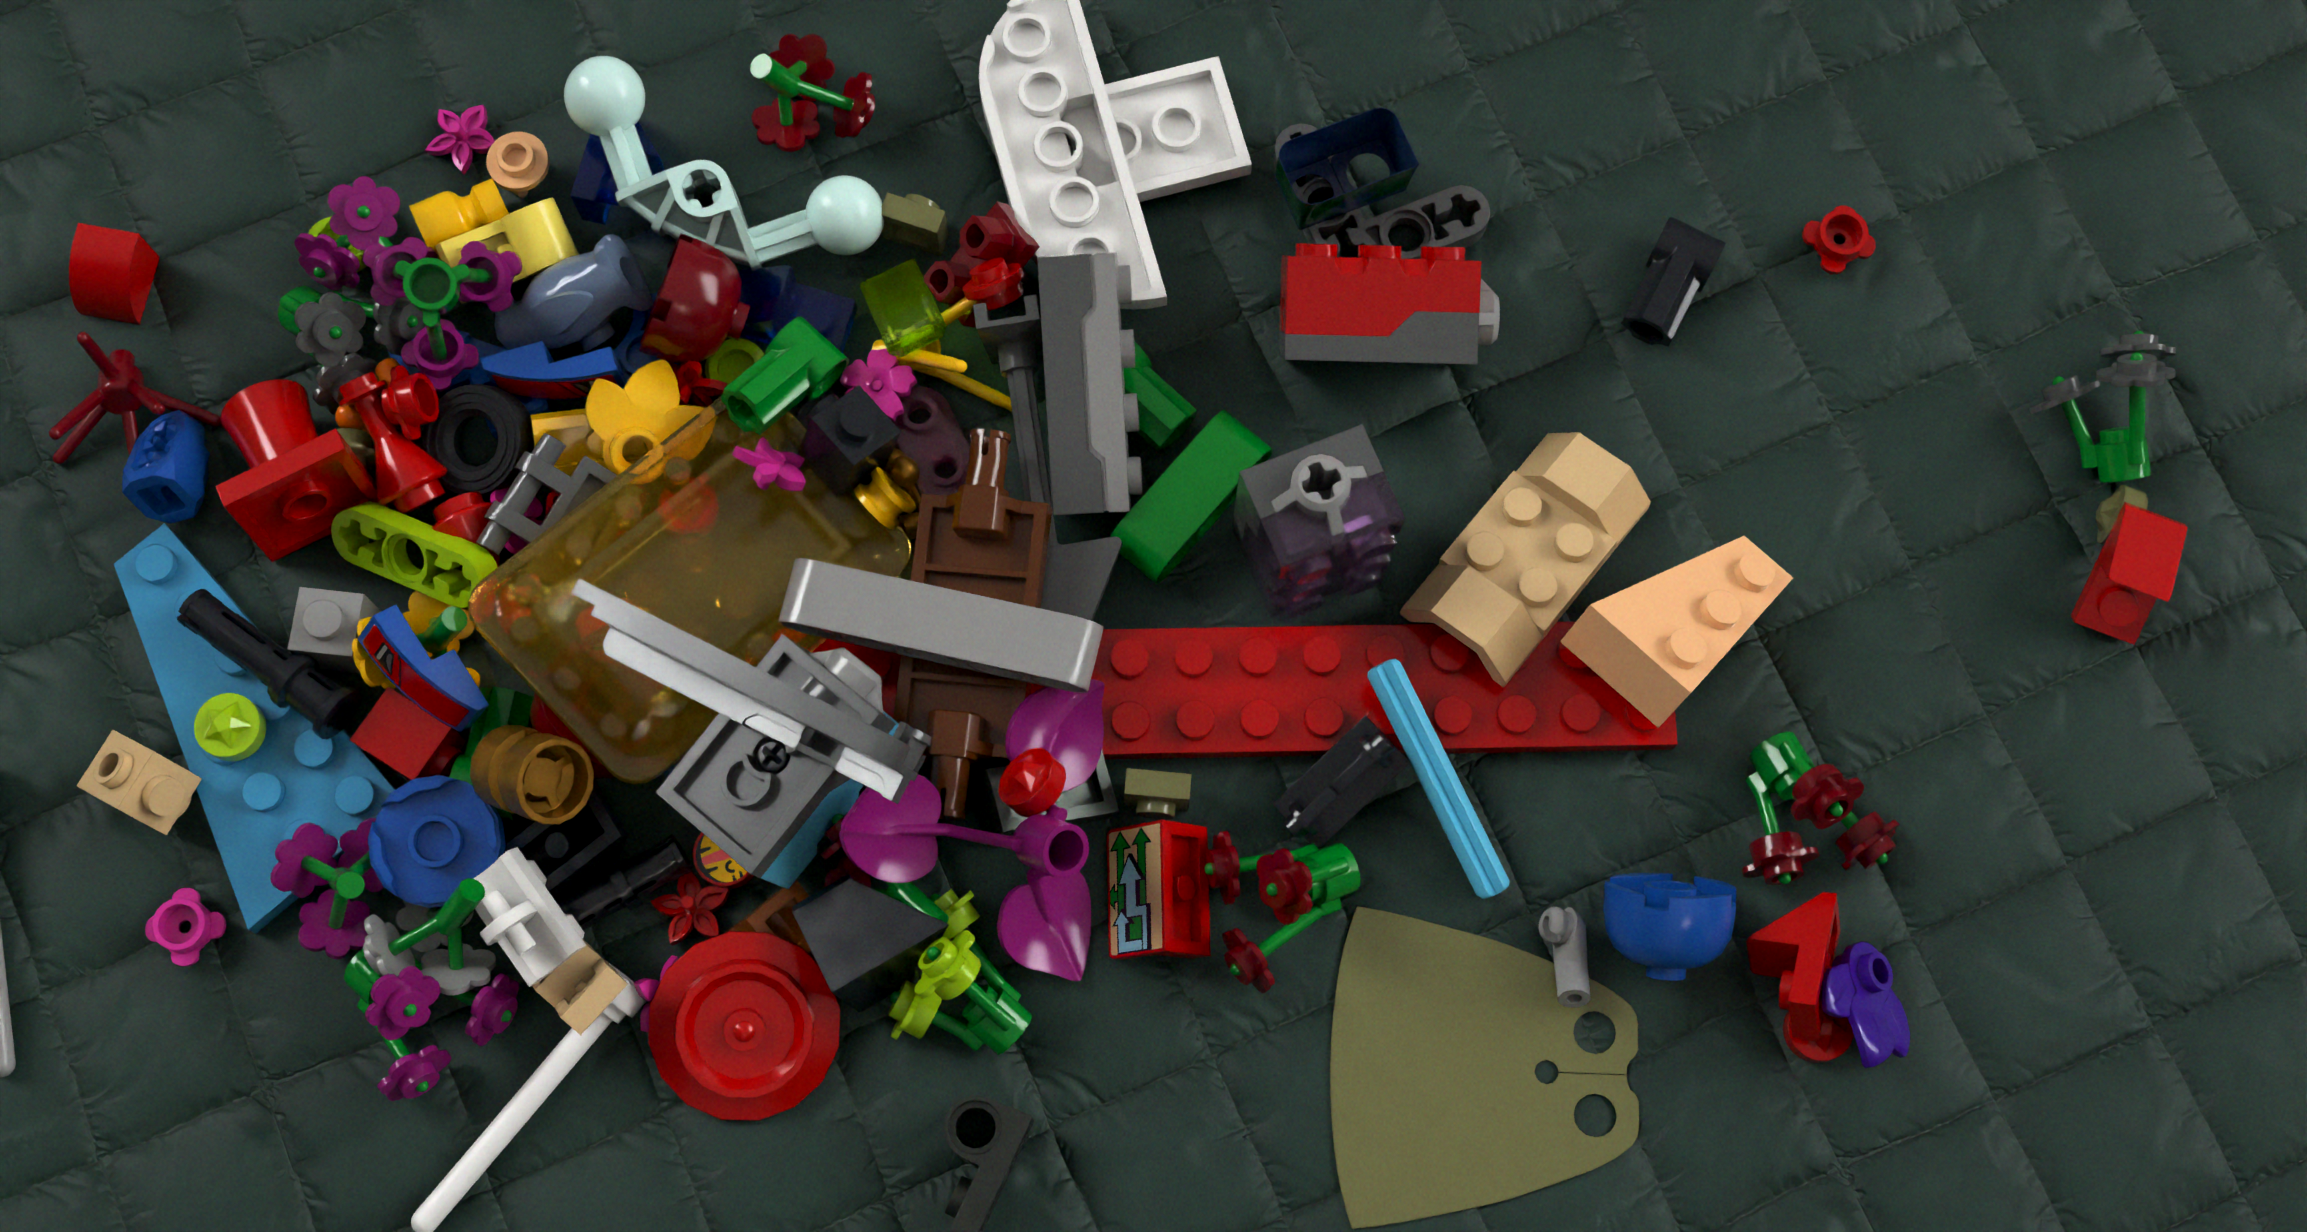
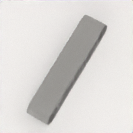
M797 558L794 561L778 621L780 625L813 636L1076 693H1088L1104 629L1102 625L1069 614L803 558Z

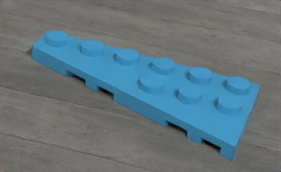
M163 523L116 561L114 567L189 771L202 778L196 790L249 931L257 934L299 898L292 894L291 890L287 892L280 891L271 883L272 869L279 862L275 857V850L278 844L286 839L292 840L294 832L302 824L314 823L322 828L324 834H330L337 839L338 848L332 857L338 865L339 858L345 853L339 844L340 837L346 831H356L358 825L365 819L376 818L378 812L382 809V803L396 788L370 757L350 741L351 735L345 728L334 737L321 739L312 730L313 724L291 707L280 708L274 704L267 693L268 687L261 683L259 679L235 664L198 634L196 635L178 622L177 616L181 615L178 611L183 602L195 591L206 589L220 600L222 604L255 626L179 536L168 525ZM223 693L242 695L256 704L265 716L267 729L264 741L254 754L243 760L233 762L220 760L202 749L195 738V717L201 706L216 695Z

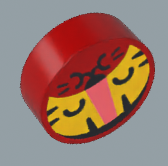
M702 832L700 833L693 847V862L697 872L706 882L714 886L735 889L743 886L754 877V875L747 872Z

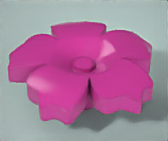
M887 349L871 350L867 357V366L862 360H855L846 367L839 380L841 385L848 388L845 394L860 385L891 421H895L898 415L904 413L903 404L898 396H909L911 388L918 382L912 367L906 365L898 366V359L896 356L889 354Z

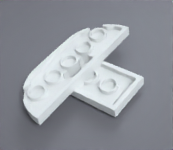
M1010 0L1007 3V11L997 22L991 35H987L984 42L979 66V85L983 112L1009 205L1015 213L1018 224L1040 246L1031 258L1038 266L1037 257L1091 253L1094 255L1096 253L1117 252L1118 265H1130L1132 304H1120V309H1150L1166 306L1167 294L1139 202L1251 174L1252 163L1219 56L1104 84L1080 0Z

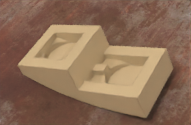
M582 939L586 944L584 948L540 982L532 985L534 990L556 1009L560 1018L580 1035L628 985L618 972L584 939Z

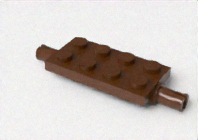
M973 429L970 431L971 443L966 484L960 485L958 492L950 495L921 494L911 581L1041 608L1052 508L1048 503L1021 501L1009 497V491L1004 489L1011 435L1004 431L991 429L990 437H986L985 429ZM901 655L893 719L898 723L902 721L910 727L931 736V747L927 745L923 754L931 758L929 781L936 787L941 798L942 807L939 819L945 820V816H948L952 821H965L970 763H976L977 759L1010 762L1005 751L1008 724L1020 703L1031 695L1032 683Z

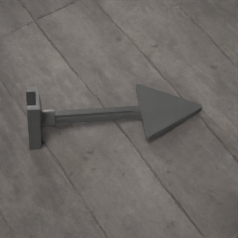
M1037 295L1024 296L1026 315L997 320L992 319L986 303L974 304L976 330L992 364L999 363L1001 376L1008 379L1025 501L1048 503L1052 508L1033 374L1038 371L1037 357L1043 356L1041 312ZM1052 510L1041 609L1093 621L1123 546L1121 539L1114 536L1061 545L1057 541Z

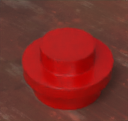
M1003 257L994 258L969 271L971 280L962 288L967 300H974L975 304L986 303L988 310L991 311L1003 307L1023 295L1025 290L1020 280L1024 277V272L1019 263L1006 264Z

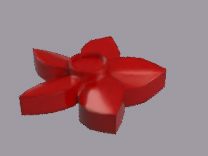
M686 361L680 366L668 362L677 379L680 394L679 405H687L690 400L695 406L714 410V402L710 396L721 394L728 383L703 378L701 376L702 366L699 362Z
M690 872L678 879L677 891L680 896L667 894L650 901L661 914L673 917L669 925L668 936L670 945L674 946L688 937L693 926L704 937L712 938L720 935L719 923L713 912L724 906L729 897L730 890L714 885L702 889L697 877Z

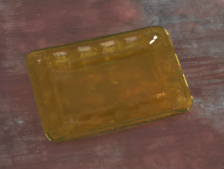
M719 397L482 579L471 592L468 610L470 621L475 629L597 760L622 782L642 784L659 777L686 755L719 713L605 655L603 641L610 627L608 624L590 615L594 606L571 594L579 578L756 667L782 634L809 652L815 650L827 639L801 633L778 623L795 559L817 560L896 578L901 575L908 565L911 546L909 538L903 529L898 525L894 530H891L881 524L862 505L853 490L841 499H838L805 461L800 469L806 481L802 492L782 489L774 481L771 482L768 490H763L752 479L756 467L748 465L732 456L736 446L755 452L757 443L762 437L770 443L774 450L797 454L807 429L789 411L761 435L752 431L745 433L729 418V412L721 401V397Z

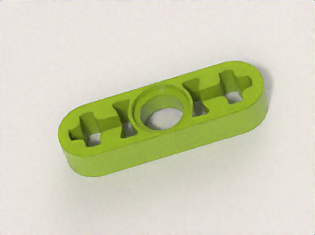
M364 502L343 510L335 516L332 522L331 535L333 543L345 560L448 605L458 608L469 607L491 597L499 586L500 574L497 563L485 548L461 537L435 531L432 529V525L386 506L379 505L376 502ZM369 538L376 541L369 543ZM408 539L414 541L423 553L424 566L422 570L415 567L408 558L406 552ZM461 565L463 566L462 571L455 569Z

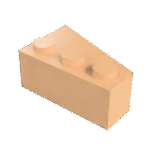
M1742 536L1590 604L1560 642L1659 728L1789 584L1793 577L1747 537Z

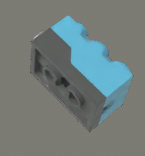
M782 634L756 666V668L891 736L894 735L899 725L896 720L883 711L881 676L846 648L811 653ZM719 713L658 788L656 793L751 875L789 889L817 854V844L824 836V833L833 825V816L836 814H846L858 799L859 791L864 785L804 753H800L753 728L749 729ZM814 732L811 740L806 745L837 762L845 748L843 745L817 732Z

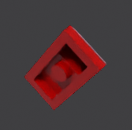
M2124 502L2071 613L2073 622L2135 645L2157 598L2168 602L2172 596L2187 534V525Z
M1822 892L1753 933L1746 941L1750 971L1757 975L1781 978L1779 1008L1789 1010L1792 1037L1820 1040L1825 1014L1822 1010L1821 1001L1822 981L1828 968L1832 967L1841 930L1837 893Z

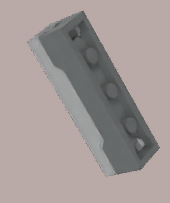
M1117 252L1096 253L1094 255L1091 253L1037 257L1053 515L1130 511L1131 495H1142L1141 457H1129L1127 432L1139 431L1137 393L1125 394L1124 368H1135L1134 330H1122L1120 304H1132L1130 265H1118Z

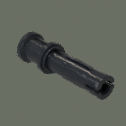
M206 589L195 591L181 605L178 611L181 615L177 616V620L181 625L187 627L196 635L198 634L235 664L259 679L261 683L268 687L267 693L274 704L280 708L291 707L313 724L312 730L321 739H329L337 735L357 712L361 703V694L352 686L342 688L319 671V663L313 657L303 654L293 655L288 650H285L246 619L222 604L220 600Z

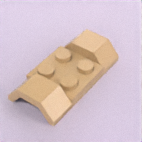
M1548 433L1516 472L1513 470L1441 556L1436 568L1401 608L1400 615L1410 622L1435 623L1475 651L1492 679L1502 687H1505L1648 510L1651 501L1629 465L1581 433Z

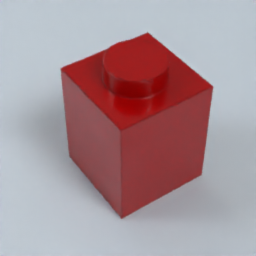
M389 686L350 738V741L365 753L409 781L436 775L450 777L456 758L463 754L461 749L467 741L455 729L440 722Z

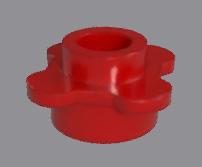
M1845 205L1837 206L1820 222H1808L1802 231L1803 241L1815 248L1821 257V268L1829 274L1836 275L1842 273L1846 268V264L1857 258L1868 259L1876 248L1875 239L1869 235L1865 220L1853 208ZM1839 235L1843 237L1844 243H1835L1834 236Z
M398 365L390 370L391 382L388 388L382 390L381 404L387 419L394 425H401L405 438L412 441L421 437L420 425L434 422L439 415V399L435 387L426 375L422 373L409 375L408 370L404 366Z

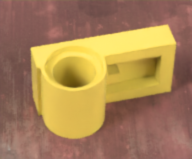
M553 197L523 207L504 216L500 220L445 240L435 246L441 260L451 268L458 265L462 258V248L471 241H480L485 244L487 250L500 254L505 251H512L519 256L522 262V271L514 277L512 284L540 274L548 267L568 257L579 255Z

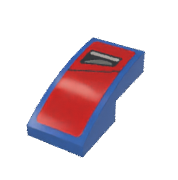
M539 341L480 358L484 372L495 387L520 397L544 400L587 399L591 386L598 378L613 382L622 389L626 385L622 367L611 346L554 362L544 342Z
M397 605L373 615L357 638L372 661L406 697L422 710L449 727L462 732L471 727L489 706L456 651L453 649L431 660Z

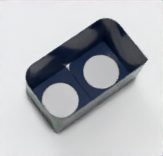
M1379 107L1285 142L1279 151L1274 177L1300 231L1406 191L1419 162L1395 113L1387 108ZM1369 153L1382 158L1388 165L1390 176L1356 189L1349 183L1347 167L1354 157ZM1334 155V156L1332 157L1331 163H1330L1328 157ZM1318 175L1330 183L1334 197L1316 204L1305 203L1297 197L1292 185L1302 176Z

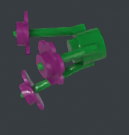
M362 949L350 960L345 969L344 980L346 985L360 997L357 1008L365 1014L366 1020L375 1026L397 1060L389 1068V1075L383 1078L377 1087L390 1101L400 1100L404 1097L406 1099L418 1097L437 1084L440 1079L438 1072L450 1063L451 1055L447 1050H439L436 1045L428 1046L418 1054H411L400 1037L404 1036L410 1027H420L428 1021L431 1014L428 1007L437 1000L440 994V985L433 977L423 976L421 963L415 957V966L404 968L398 976L394 974L378 975L368 964ZM503 973L498 974L490 986L483 987L478 993L470 990L459 995H449L471 1006L472 1017L467 1022L465 1033L471 1036L473 1043L479 1046L487 1044L494 1033H502L510 1025L517 1011L518 1002L516 996L519 990V983Z

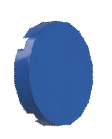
M442 775L413 779L392 791L382 803V809L378 812L375 822H372L368 835L370 864L383 887L407 903L432 909L442 908L462 880L467 878L473 879L485 871L504 854L506 847L503 820L496 808L485 803L474 791L473 785Z

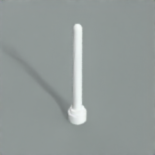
M611 965L628 985L582 1035L578 1034L573 1028L569 1030L415 1211L411 1218V1226L415 1232H433L612 1021L619 1024L626 1015L633 1018L645 1004L646 1000L639 996L633 985L634 982Z

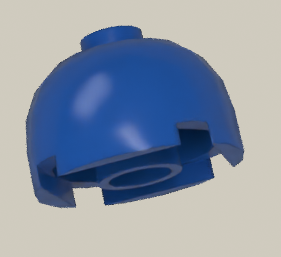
M1669 873L1615 875L1610 877V882L1605 881L1603 911L1605 930L1613 947L1626 959L1646 966L1647 977L1667 981L1683 980L1686 978V969L1705 966L1723 953L1732 937L1736 915L1737 890L1735 886L1726 882L1694 876V884L1673 881V874Z

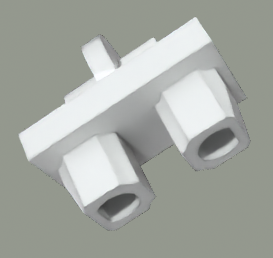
M518 847L506 851L489 868L473 878L479 881L485 889L484 898L475 908L487 926L480 932L481 937L487 946L496 942L499 943L529 987L540 982L586 946L582 940L585 932L572 914H564L545 887L547 880L534 860H526Z

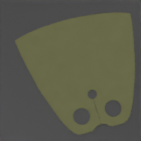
M1357 906L1344 944L1339 967L1333 1010L1330 1055V1098L1335 1160L1340 1189L1351 1228L1357 1229L1406 1222L1512 1199L1589 1172L1614 1160L1627 1151L1634 1144L1639 1131V1101L1627 1083L1628 1064L1638 1051V1021L1632 1006L1621 996L1590 978L1591 1000L1580 1007L1570 1008L1562 1006L1557 998L1554 963L1490 938L1404 915ZM1593 1011L1603 1013L1609 1017L1614 1024L1616 1032L1615 1040L1611 1047L1605 1052L1597 1054L1586 1052L1580 1048L1574 1037L1576 1021L1583 1014ZM1541 1061H1551L1557 1066L1558 1072L1565 1073H1558L1557 1079L1553 1083H1541L1535 1075L1536 1065ZM1586 1095H1602L1610 1100L1615 1108V1125L1604 1136H1588L1575 1123V1106Z

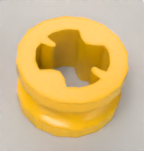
M876 467L870 473L872 477L871 483L867 485L859 483L853 491L862 505L881 524L888 529L894 530L899 525V514L902 512L911 514L916 509V505L910 495L893 480L891 475L883 469Z

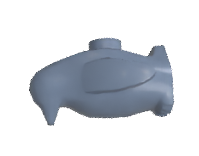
M609 234L605 235L595 245L594 251L568 257L535 276L526 289L521 301L513 299L510 308L503 312H495L494 329L497 340L510 350L543 341L548 350L578 342L582 350L586 352L600 345L616 333L609 321L620 307L627 306L644 312L653 308V301L643 271L636 258L619 236Z

